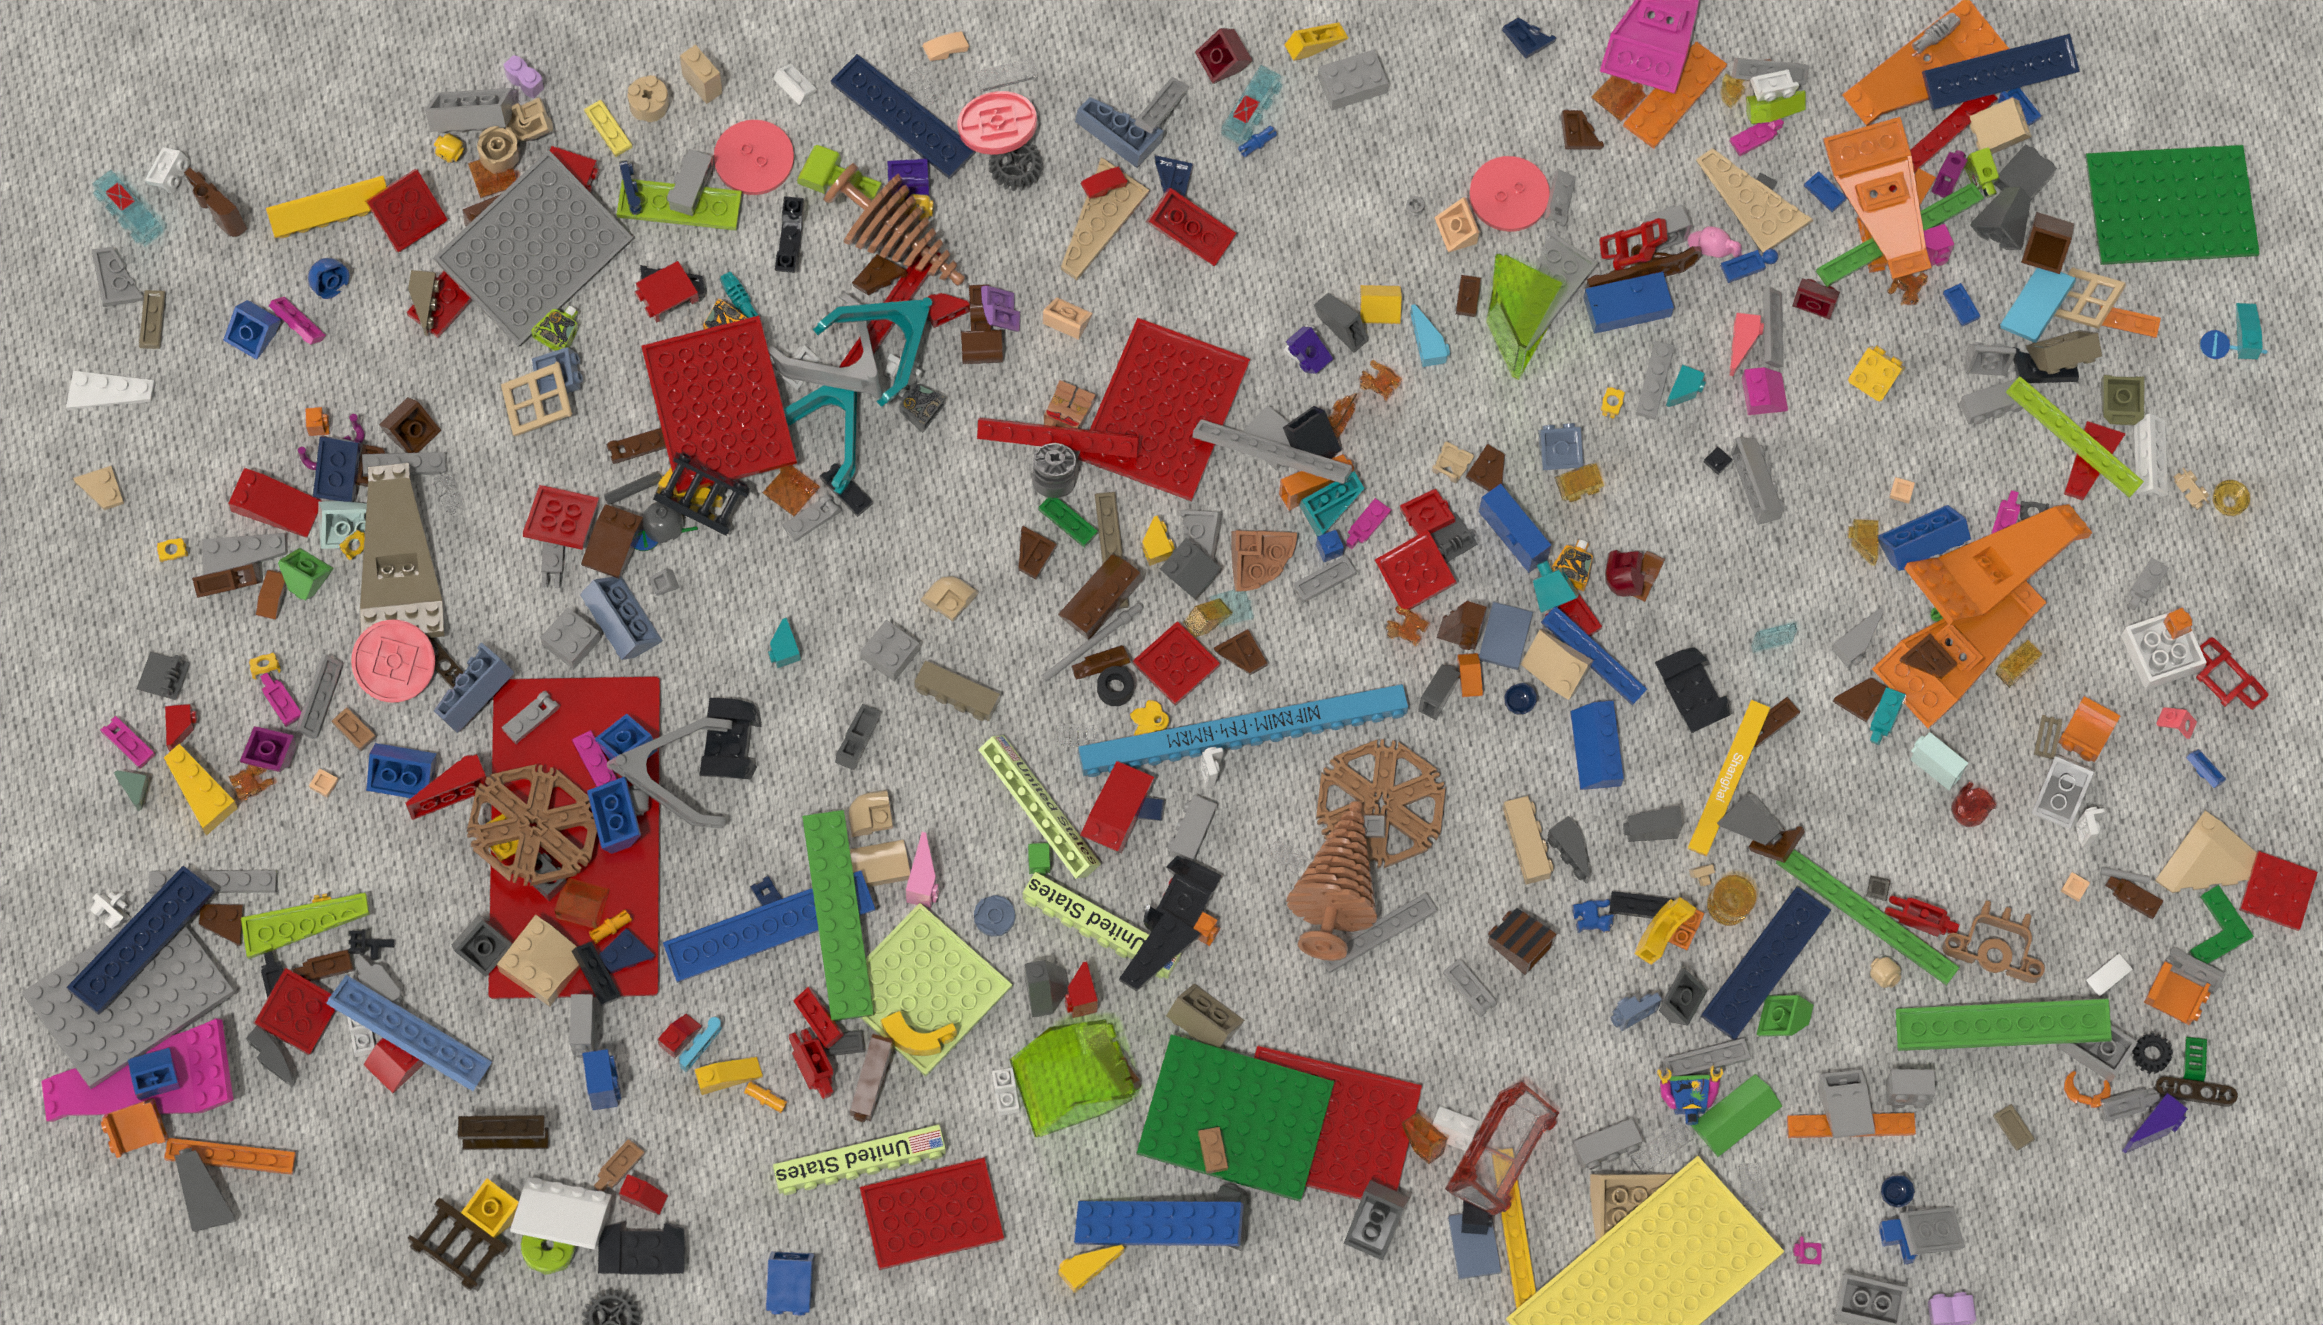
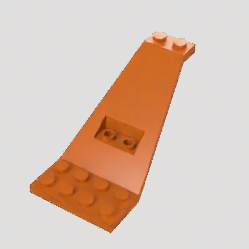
M1970 0L1960 1L1939 18L1941 19L1952 12L1960 18V24L1939 43L1931 44L1920 54L1913 49L1912 43L1924 35V30L1842 94L1866 126L1870 125L1882 114L1929 100L1922 71L2009 49ZM1926 56H1931L1929 61H1924Z
M2069 504L2055 506L1940 557L1908 562L1904 569L1949 626L1980 621L2075 540L2089 538L2092 531Z
M2026 581L1980 621L1949 626L1943 618L1901 640L1872 670L1890 689L1906 694L1904 704L1930 729L1964 696L2032 617L2048 602ZM1931 634L1957 663V667L1940 679L1903 664L1899 660L1904 654ZM1949 638L1953 640V644L1951 646H1948L1946 644V641ZM1963 653L1967 655V659L1965 661H1962L1960 659V656Z

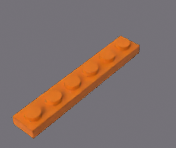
M1914 1113L1872 1114L1875 1134L1851 1137L1915 1135ZM1826 1115L1787 1116L1788 1138L1833 1137Z
M168 1138L164 1156L165 1161L176 1162L175 1155H179L180 1150L192 1148V1151L196 1150L205 1165L293 1175L296 1153Z

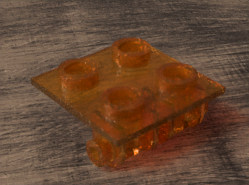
M1611 76L1591 98L1621 122L1647 95L1642 91L1643 86L1641 83L1633 84L1629 80Z
M480 159L468 163L480 198L504 191L516 181L513 169L493 174L481 164Z
M1358 393L1338 399L1332 407L1334 411L1331 416H1328L1336 438L1341 436L1347 425L1346 422H1349L1355 411L1353 401Z
M790 465L779 468L780 473L762 493L794 517L820 486Z

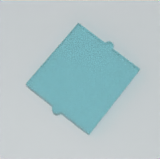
M1234 589L1210 596L1214 609L1213 614L1216 615L1219 628L1254 618L1250 607L1251 601L1248 600L1246 591L1235 592Z

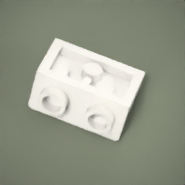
M163 147L144 181L148 185L162 187L169 194H174L191 162L181 151Z
M1211 747L1202 753L1199 767L1206 789L1214 787L1216 779H1218L1223 748Z
M2097 807L2086 809L2075 824L2082 848L2090 847L2099 835V820L2105 813L2104 808L2097 809Z

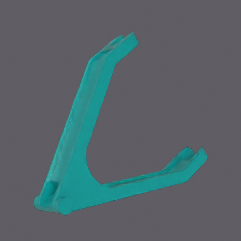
M925 297L923 300L839 306L819 321L812 330L817 335H820L834 323L885 319L894 322L901 328L905 336V345L894 384L876 401L883 407L908 384L932 300Z
M823 385L783 410L788 426L822 406L834 405L845 411V459L832 481V485L835 487L834 492L842 494L856 472L857 392Z

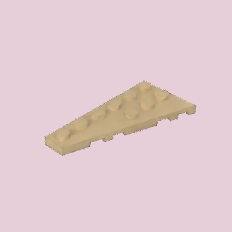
M1713 148L1696 159L1698 165L1762 254L1767 249H1773L1813 222L1811 217L1799 211L1797 207L1782 199L1780 195L1760 181L1755 180L1747 172L1738 168Z
M1101 157L1095 174L1115 166ZM1124 172L1122 173L1128 181L1125 187L1108 190L1105 196L1089 199L1088 196L1086 197L1077 226L1073 232V237L1061 265V270L1075 280L1080 278L1149 194V189Z

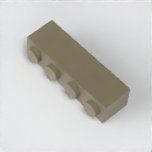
M926 660L914 681L915 688L920 694L934 696L938 702L942 704L949 703L959 712L965 713L967 711L973 714L972 716L979 721H990L1000 702L999 693Z

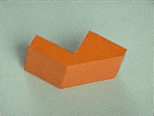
M1478 653L1458 654L1457 663L1460 671L1462 697L1483 696Z

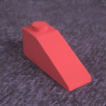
M1736 314L1729 376H1734L1756 344L1758 336L1763 334L1764 323H1760V315Z

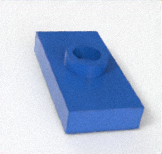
M1819 171L1804 184V187L1831 212H1834L1847 199Z
M1962 283L1943 291L1945 299L1962 327L1980 319L1981 316Z
M2199 749L2186 757L2196 768L2198 775L2205 778L2213 788L2220 786L2226 781V778Z

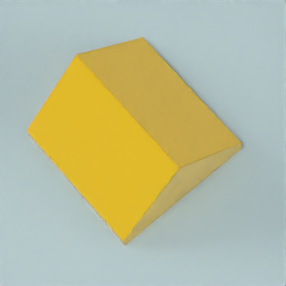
M1360 285V317L1362 323L1400 324L1401 287Z
M486 1178L461 1213L495 1238L512 1225L519 1201Z

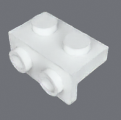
M1789 69L1755 76L1750 80L1758 101L1765 100L1769 102L1777 97H1791L1799 87L1798 82L1793 83Z
M1439 1106L1429 1138L1464 1151H1469L1479 1121Z

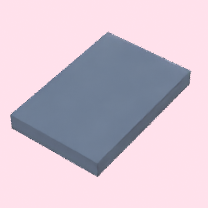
M1493 602L1479 653V660L1518 670L1533 612Z
M1462 1214L1448 1216L1458 1279L1501 1274L1493 1222L1492 1227L1487 1228V1235L1461 1233Z

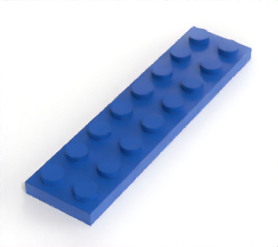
M1078 1201L1074 1243L1077 1245L1240 1246L1244 1204L1242 1202Z

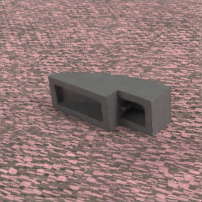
M865 704L861 705L846 732L843 743L837 751L835 763L855 770L876 727L881 711Z
M256 1026L246 1037L249 1045L260 1052L257 1056L259 1063L290 1087H293L295 1084L292 1074L282 1053L272 1039L261 1028Z

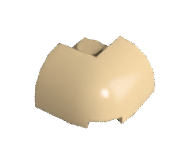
M538 97L524 105L519 103L513 105L512 117L506 128L515 134L516 139L530 141L551 132L553 124L547 115L542 99Z
M947 576L934 582L921 598V601L935 612L939 611L953 622L961 611L969 606L978 595V592L963 580Z
M887 790L865 793L858 796L852 802L849 808L852 837L893 829Z

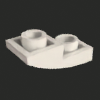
M2119 953L2086 981L2101 996L2133 969Z
M347 1016L355 1057L370 1054L375 1047L372 1031Z
M1013 1068L992 1071L999 1116L1020 1113Z

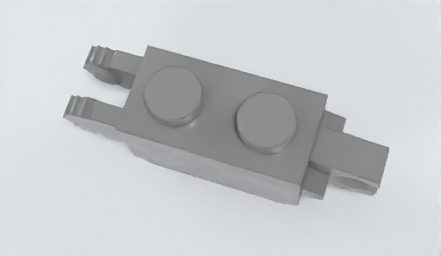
M364 957L357 958L354 965L359 973V976H357L359 982L403 1008L401 1005V991L384 968L378 964L370 966Z

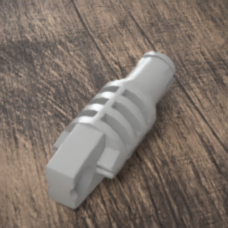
M1952 12L1939 19L1938 22L1925 30L1921 38L1912 43L1913 49L1920 54L1931 44L1939 43L1960 24V18Z

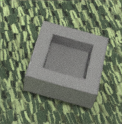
M1364 816L1363 828L1365 827V838H1385V816Z

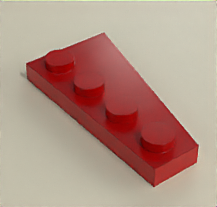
M2089 421L2086 422L2084 428L2087 434L2112 455L2126 434ZM2077 453L2064 495L2084 500L2100 473Z

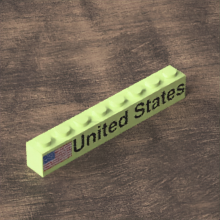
M1004 735L992 736L978 749L1075 879L1088 877L1101 865Z
M1037 872L1034 873L1023 891V899L1027 905L1033 908L1035 906L1039 907L1048 917H1057L1068 928L1075 927L1086 938L1093 937L1102 947H1111L1122 958L1129 957L1133 959L1149 936L1147 933ZM1181 953L1166 967H1163L1156 977L1169 979L1181 958Z
M935 1125L773 1164V1170L779 1194L791 1195L796 1193V1190L802 1188L812 1190L817 1188V1185L823 1183L833 1185L838 1183L839 1179L854 1180L860 1174L874 1175L885 1168L895 1170L906 1163L916 1165L921 1163L922 1159L930 1158V1160H937L942 1158V1155L946 1154L940 1125Z

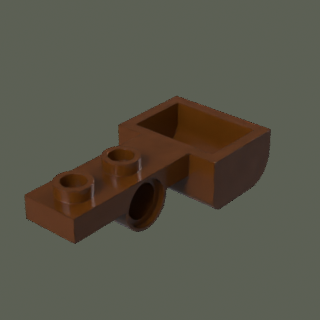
M191 168L184 172L188 182L194 187L193 194L201 208H209L216 224L228 236L237 237L247 230L237 207L217 190L211 182L209 184L205 182V177L199 171L195 172Z
M989 284L969 285L971 331H961L962 364L1003 363L1001 329L991 330V325H989L983 309L981 287L989 286Z

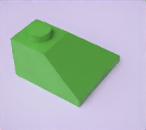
M301 548L283 557L278 562L288 591L305 601L317 593L333 571V567Z
M1799 995L1768 996L1764 1002L1756 1035H1794L1809 1025L1814 1005Z

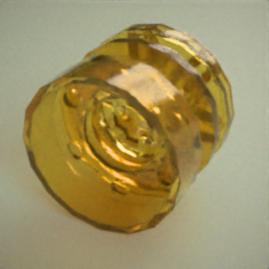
M1728 875L1720 879L1709 893L1707 910L1711 918L1717 923L1725 926H1735L1741 923L1754 908L1756 891L1752 883L1746 878L1738 875ZM1728 899L1733 904L1732 906H1729V903L1726 902Z

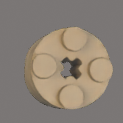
M649 75L635 80L628 87V102L632 115L640 121L655 122L665 116L669 106L667 88L661 80L653 75Z
M493 126L480 134L477 149L480 162L487 170L493 174H499L512 169L518 163V143L515 134L510 129Z

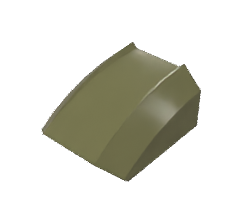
M2104 375L2101 378L2103 417L2110 424L2136 425L2144 419V377Z

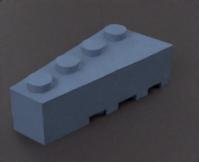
M1091 97L1077 109L1075 122L1136 168L1161 144L1164 130L1157 128L1152 134L1135 125L1136 120L1130 118L1129 114L1113 110V107Z
M482 642L477 647L479 651L476 656H471L467 664L469 666L463 674L459 673L455 679L454 688L448 689L434 710L457 733L466 726L471 718L481 710L487 701L515 673Z

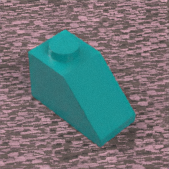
M1682 364L1667 399L1666 406L1678 405L1696 398L1698 392L1702 393L1706 381H1703L1705 373Z
M787 617L783 618L770 642V651H768L771 663L775 662L777 668L801 661Z

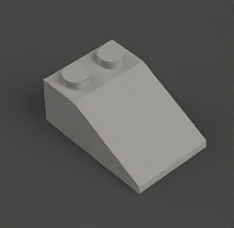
M1974 342L1969 344L1966 350V374L2006 376L2016 354V349L1999 343L1984 345L1981 342Z
M2056 754L2032 814L2071 829L2095 770Z

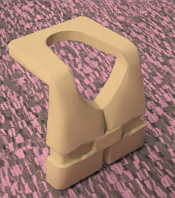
M1445 442L1436 464L1432 466V472L1435 474L1443 473L1450 478L1451 482L1457 484L1474 456L1463 449L1459 450L1457 446L1449 442ZM1447 467H1451L1453 474H1451V473H1449V472H1447V471H1445V470H1443V469H1444V468H1447Z

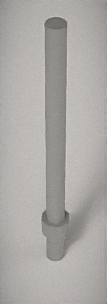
M1137 603L1129 610L1121 612L1117 615V619L1041 676L1045 682L1122 624L1126 625L1129 623L1131 618L1143 609L1141 604Z

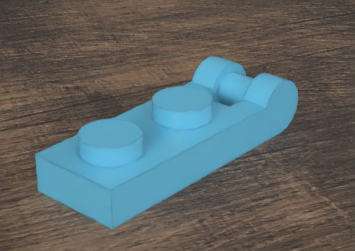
M710 1018L708 1021L709 1027L703 1034L699 1033L692 1042L694 1045L689 1050L686 1049L680 1055L679 1065L686 1073L721 1032L722 1027L719 1018Z

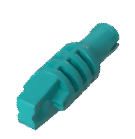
M732 272L723 274L720 277V282L735 308L741 310L747 318L760 316L752 306L751 297L745 291L741 282Z

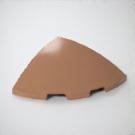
M1231 531L1235 592L1260 588L1279 576L1284 570L1283 567L1288 559L1293 555L1297 533Z

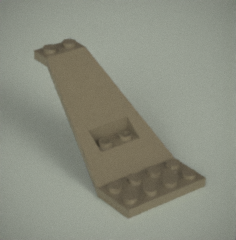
M409 463L368 467V493L360 599L361 634L375 623L395 619L417 626L428 638L445 636L443 601L410 481Z

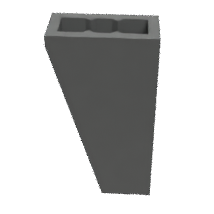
M192 1148L180 1150L179 1155H175V1160L192 1231L196 1232L236 1222L232 1210L196 1150L192 1151Z

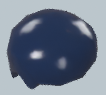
M1526 683L1511 686L1504 695L1505 706L1508 711L1516 715L1530 712L1537 702L1535 690Z
M1895 1175L1888 1177L1882 1183L1880 1193L1883 1201L1889 1206L1904 1207L1913 1200L1915 1189L1913 1183L1907 1177Z

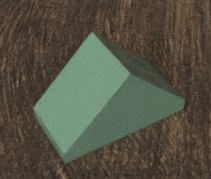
M118 770L113 772L138 811L142 810L149 784L147 776Z

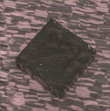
M1870 875L1866 897L1886 901L1891 880Z

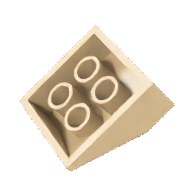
M537 915L533 917L497 964L500 973L549 1007L580 969L572 953L576 946Z

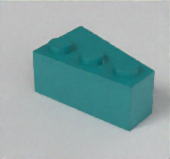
M1353 471L1344 484L1339 482L1331 483L1302 499L1299 507L1318 537L1325 534L1365 488L1355 471Z

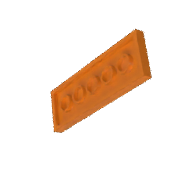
M1696 41L1688 51L1676 94L1654 88L1623 123V127L1655 149L1725 70L1727 63Z

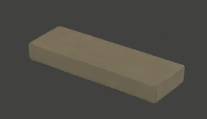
M144 291L139 348L160 349L165 291Z

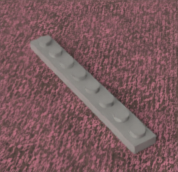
M1202 419L1193 430V437L1202 441L1344 484L1352 472L1351 465Z

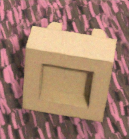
M1707 864L1689 869L1691 878H1698L1700 886L1711 885L1709 874L1715 873L1712 864Z

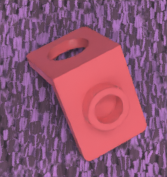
M2164 707L2156 724L2159 727L2178 729L2187 739H2190L2197 721L2187 710ZM2187 720H2189L2190 727L2188 731H2186L2185 724Z

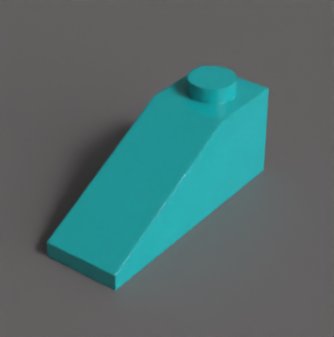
M2236 303L2238 359L2258 360L2263 350L2257 305Z

